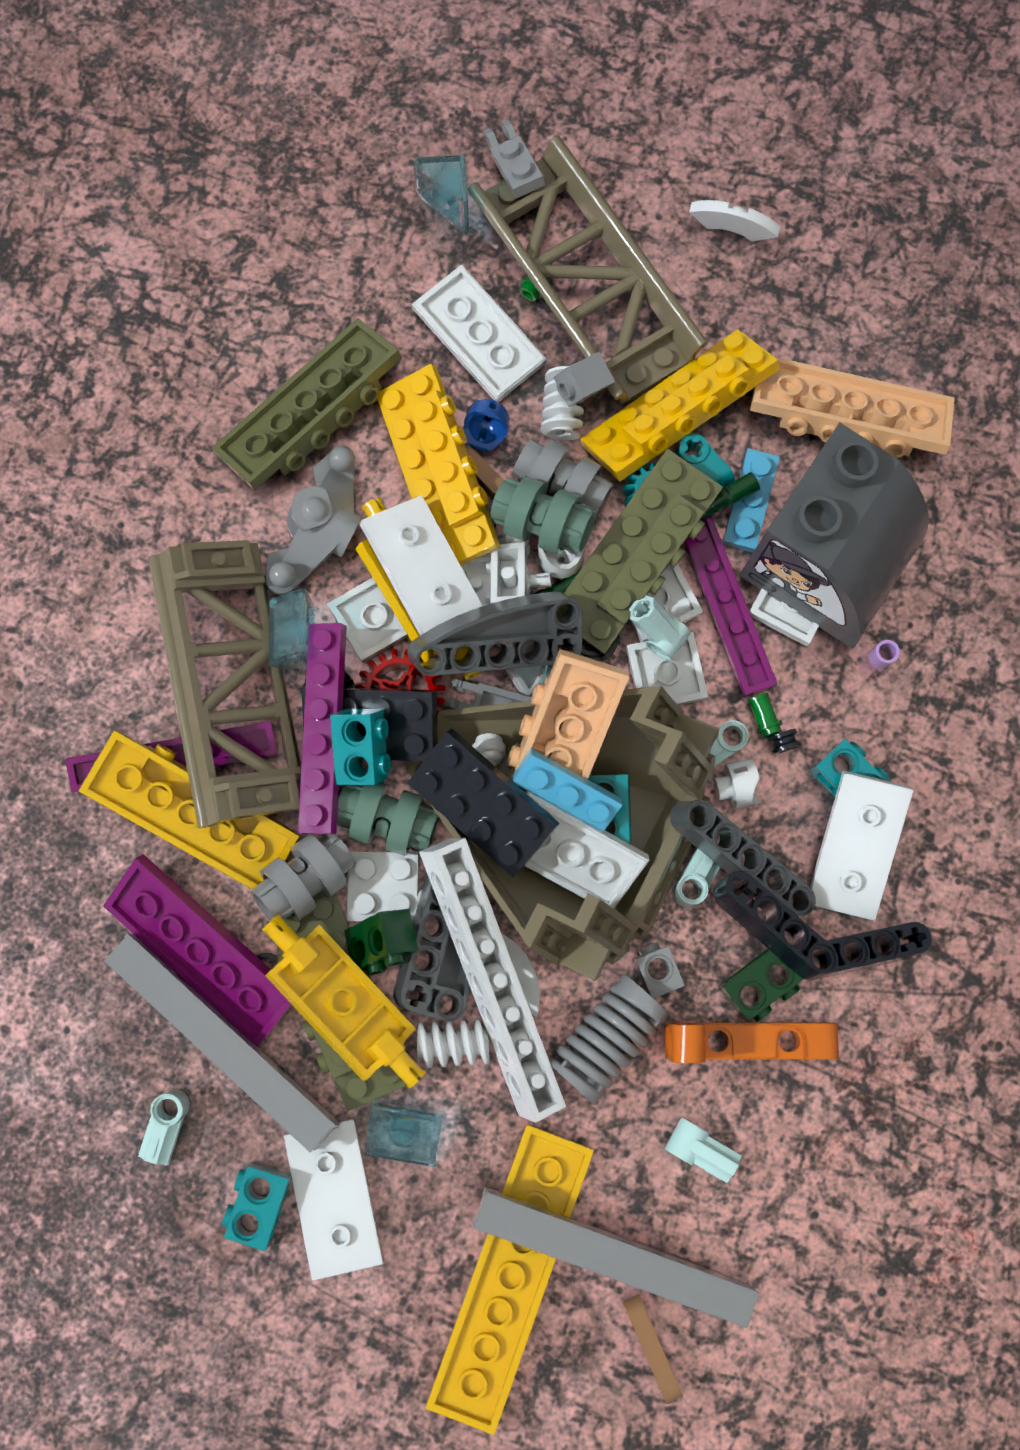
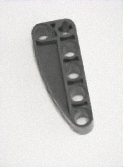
M557 591L502 600L460 614L425 632L409 645L408 658L420 673L427 676L554 665L559 649H557L558 645H561L562 650L577 655L581 654L582 609L578 602L563 592ZM567 603V611L563 616L557 618V609L562 604ZM534 640L533 649L529 653L523 654L525 644ZM501 643L500 652L496 656L489 657L491 647ZM467 646L468 651L465 657L456 660L454 658L456 651L460 647ZM434 650L431 660L425 663L420 662V656L424 651Z
M426 873L412 923L418 951L406 956V962L401 964L393 997L396 1004L405 1010L444 1021H454L459 1019L464 1013L470 985L435 897L430 879ZM433 916L438 920L439 927L437 932L430 936L425 930V922L429 917ZM424 950L429 956V963L425 969L419 970L415 964V958L420 951ZM414 990L419 992L418 999L411 1000L406 998L407 991ZM448 994L452 998V1007L447 1013L443 1014L439 1009V1002L443 996Z

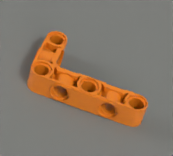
M666 1023L665 1059L673 1063H705L706 1059H839L838 1023ZM714 1031L722 1032L725 1037L724 1046L717 1051H713L708 1046V1037ZM790 1031L795 1037V1044L790 1050L784 1051L780 1047L779 1037L783 1032Z

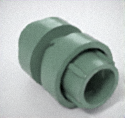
M528 476L523 477L520 482L510 478L504 480L495 494L490 513L495 523L504 526L503 531L505 535L526 542L532 534L539 536V548L557 555H561L565 549L575 553L581 552L590 537L595 522V513L591 508L582 505L581 496L560 489L554 497L547 495L546 483Z
M381 782L376 785H344L338 800L337 825L349 829V839L370 845L375 835L387 839L385 850L404 856L407 855L410 848L422 851L430 847L439 817L432 807L423 805L424 798L420 794L404 790L400 799L387 796L388 785Z

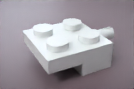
M525 542L500 544L501 547L461 566L483 606L529 595L532 587H551L550 572L530 574Z

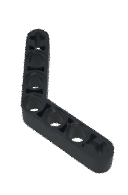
M745 871L732 872L720 880L714 887L713 896L716 903L805 980H816L906 960L927 951L931 946V934L928 928L919 922H910L825 940ZM757 907L765 912L766 921L759 917ZM785 931L792 936L793 945L786 940ZM900 939H908L910 943L901 945ZM875 942H877L880 945L882 951L881 954L877 951L875 947ZM844 948L849 951L851 961L846 958ZM812 954L818 958L820 968L816 967L813 963Z

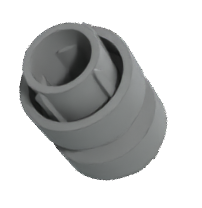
M530 439L519 455L512 475L521 480L523 477L528 476L546 483L547 495L552 497L560 489L581 496L582 505L591 508L595 513L596 519L614 486L612 482L600 477L603 466L585 456L578 464L567 459L570 448L554 439H550L545 447Z
M308 834L291 847L294 859L286 863L277 857L260 870L263 881L250 892L257 905L270 921L277 914H280L283 920L290 915L294 920L300 921L316 908L312 897L321 892L324 896L330 898L347 885L344 874L354 867L355 860L347 846L337 835L326 834L318 840L313 835Z

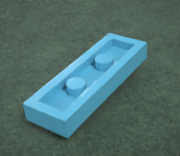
M747 449L739 478L752 472L758 480L761 489L743 500L732 504L722 542L723 545L752 553L755 551L780 456Z
M532 748L512 775V782L601 831L606 829L623 805L621 797Z

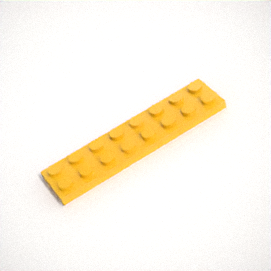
M526 1124L502 1193L571 1218L594 1149ZM487 1233L425 1409L495 1435L556 1258Z

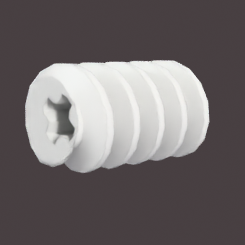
M568 366L554 367L545 374L547 384L544 386V394L546 396L543 398L545 409L542 411V419L544 421L541 423L540 429L545 436L562 441L580 438L581 435L573 431V429H579L583 426V421L574 417L583 415L584 409L577 405L568 407L565 399L560 396L557 390V383L553 378Z
M461 1020L458 1031L454 1030L451 1021H447L444 1032L440 1031L437 1022H433L428 1033L423 1023H418V1065L421 1058H423L427 1068H431L435 1057H437L441 1067H446L449 1056H452L455 1065L460 1066L465 1055L470 1065H475L478 1055L481 1056L484 1065H488L490 1059L487 1030L483 1029L480 1020H475L472 1030H469L465 1020Z

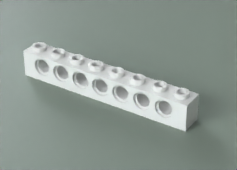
M450 838L419 851L517 1113L520 1117L536 1123L565 1108L566 1105L466 838Z

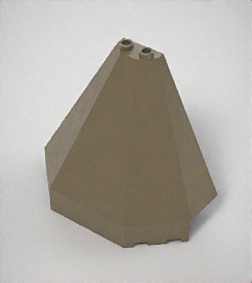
M662 686L624 690L590 775H629L632 846L648 854L649 862L614 909L600 898L589 893L584 899L525 866L513 878L433 806L432 808L453 838H466L480 878L529 949L556 965L561 964L595 981L601 976L606 962L612 965L615 964L629 951L628 943L634 938L641 941L649 933L692 845L691 842L674 829L670 821V813L672 808L682 801L705 800L710 803V798L704 796L706 783H710L713 779L715 755L710 754V750L718 738L719 728L684 715L681 708ZM530 700L439 711L437 715L438 742L446 731L450 729L456 731L471 746L475 743L476 737L481 734L492 733L499 735L506 745V756L495 767L508 777L512 768L507 765L511 748L516 742L521 744L523 736L519 735V729L525 714L532 716L535 705L531 704ZM412 761L411 767L408 770L411 777L423 762ZM601 785V787L614 794V788L611 785ZM691 811L690 813V819L692 823H694L695 815L693 811ZM611 820L605 831L613 835L615 824Z

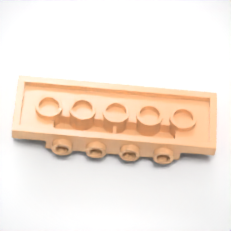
M778 357L775 358L778 359L780 370L754 387L750 411L780 417L779 427L786 428L794 436L808 433L820 436L823 442H827L840 422L895 458L902 457L903 455L909 456L913 448L946 455L951 446L955 397Z
M559 649L550 675L546 676L544 684L537 683L534 688L531 704H534L535 708L532 716L525 714L522 719L519 735L523 736L520 747L513 745L507 765L512 768L508 778L512 781L513 773L532 748L588 779L630 677L629 671ZM518 786L520 789L526 792V789Z

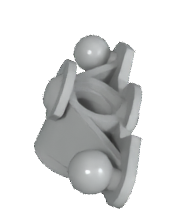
M338 446L332 449L326 457L312 468L317 486L306 487L300 490L293 498L287 517V528L293 540L289 548L268 553L265 580L268 589L273 593L284 595L291 592L333 554L342 558L362 518L361 514L354 511L355 455L349 447Z

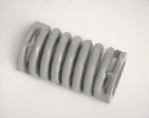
M625 974L621 976V981L611 987L610 991L612 994L608 993L602 997L604 1005L596 1004L593 1007L595 1015L588 1014L584 1017L586 1026L583 1024L577 1025L575 1028L576 1035H568L566 1043L571 1050L565 1046H559L556 1049L558 1055L555 1058H548L550 1065L593 1105L602 1097L603 1087L609 1088L612 1085V1079L609 1075L615 1078L621 1075V1068L616 1063L622 1067H628L631 1061L626 1053L632 1057H636L640 1053L639 1048L633 1041L642 1047L649 1043L648 1037L641 1030L650 1036H655L658 1032L657 1027L660 1024H666L671 1018L670 1014L655 999Z

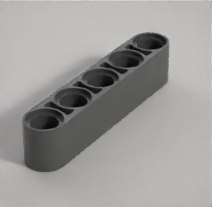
M705 800L682 801L672 808L670 821L674 829L728 874L735 871L747 872L797 916H807L814 910L816 897L813 890ZM691 811H693L695 815L694 823H692L690 819ZM717 832H718L719 835H720V842H719V844H718L717 841H716V834H717ZM743 853H744V856H745V863H744V865H743V863H742V854H743ZM768 875H769V878H770L769 885L767 884V876H768Z

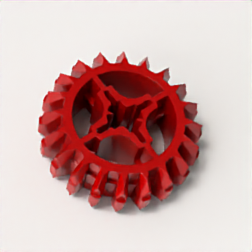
M392 649L391 655L393 659L386 660L383 652L379 653L378 657L381 664L377 666L374 661L369 660L367 665L372 672H359V677L366 681V684L356 683L354 685V688L402 689L406 686L407 689H413L414 680L419 675L425 681L429 690H437V695L446 692L445 685H434L440 682L443 676H427L420 673L409 660L408 649L404 652V658H399L397 649ZM394 670H408L404 672L400 679L395 681L379 678L380 675H385ZM437 696V706H445L446 700Z

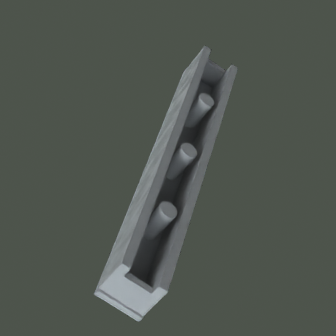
M126 933L121 943L104 960L105 963L309 1152L315 1151L329 1134L340 1126L341 1123L134 934Z
M484 1187L480 1205L472 1220L473 1228L748 1328L759 1292L748 1283Z

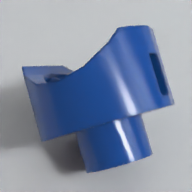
M490 399L477 400L471 404L466 412L463 427L467 443L477 450L487 452L495 449L503 442L508 433L510 422L506 408L499 402Z

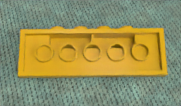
M737 329L580 438L582 446L621 482L780 370L778 359Z
M429 364L379 391L377 399L411 498L422 495L459 564L462 566L501 547L486 507L489 503L487 494L476 479L475 474L478 473L477 466L473 458L467 453L464 445L467 443L466 435L463 429L457 425L454 416L456 407L451 397L446 394L438 368L433 364Z
M114 730L80 787L79 792L250 889H253L263 881L260 875L262 868L277 857L283 861L286 860L291 847L295 845L300 836L299 833L271 818L270 814L226 820L211 827L199 829L187 766L174 760L176 753L160 744H157L156 748L147 747L119 730Z

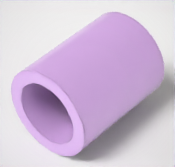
M892 640L881 641L869 653L870 664L877 669L887 668L899 657L900 650L898 645ZM879 649L887 652L889 660L881 657Z

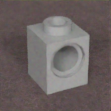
M600 351L568 366L553 377L557 383V390L560 396L565 399L568 407L601 392L615 382Z
M658 942L638 950L640 957L633 959L645 991L652 998L685 986L669 946L660 948ZM654 959L663 961L666 966L665 975L658 980L652 978L648 972V965Z

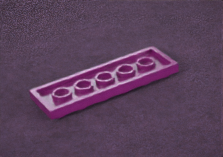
M144 854L135 858L103 907L258 1047L292 1006L265 976L271 969Z

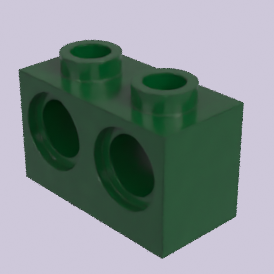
M409 909L378 912L344 930L350 958L361 970H367L368 975L388 971L390 966L405 963L406 956L418 951Z
M767 948L718 985V987L743 1020L750 1021L753 1018L755 1022H758L773 1010L770 1005L781 997L785 1001L800 990L798 983L804 979ZM775 964L781 966L785 972V978L779 985L774 984L769 978V971ZM748 985L754 987L757 992V1000L751 1006L745 1005L741 999V992Z

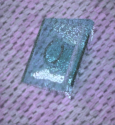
M465 155L418 157L414 161L417 196L465 235L469 231Z
M297 589L269 599V666L306 672L308 632L309 624H315V606L306 589Z
M379 1099L373 1100L369 1112L365 1155L435 1167L444 1111Z

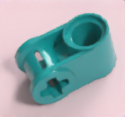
M689 434L681 440L679 448L676 450V455L723 486V488L735 481L732 469L718 456L703 436ZM695 450L698 453L697 456L694 454L688 456L686 451L692 452Z

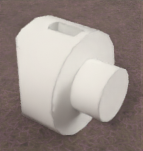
M538 545L539 565L544 573L550 572L551 577L560 579L571 577L582 568L584 549L578 553L565 549L561 555H557L539 548Z
M745 759L724 765V776L714 778V788L719 801L730 799L734 809L759 803L755 788L760 777L752 759Z

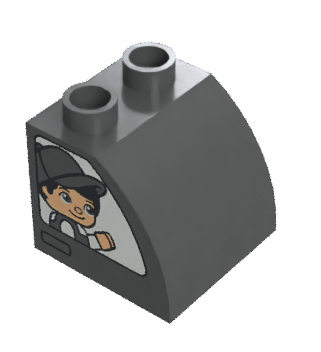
M839 422L764 534L739 576L759 589H764L767 591V594L798 611V614L812 623L815 622L821 629L853 649L926 536L929 517L924 497L912 475L900 460Z

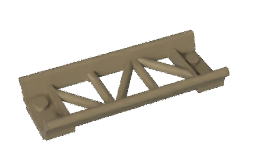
M556 135L549 141L542 158L535 162L543 175L544 187L515 199L505 180L486 191H483L478 182H474L467 188V191L585 358L598 351L578 325L580 320L633 289L613 357L605 362L615 380L607 389L613 398L622 405L627 401H633L694 360L698 352L708 344V341L561 137ZM567 190L591 225L538 256L556 197ZM540 205L525 250L508 226V223ZM601 238L621 267L553 265L552 263L592 239ZM546 278L620 281L569 311ZM643 299H645L664 327L630 347Z
M249 540L183 543L181 546L168 547L160 554L149 556V566L198 828L211 827L226 820L296 811V814H299L301 763L258 543H250ZM253 589L259 624L209 591ZM182 593L189 594L255 639L202 644L191 643ZM255 653L202 700L194 658ZM267 662L274 704L212 711ZM278 718L287 768L279 769L212 725ZM210 742L257 772L216 777Z

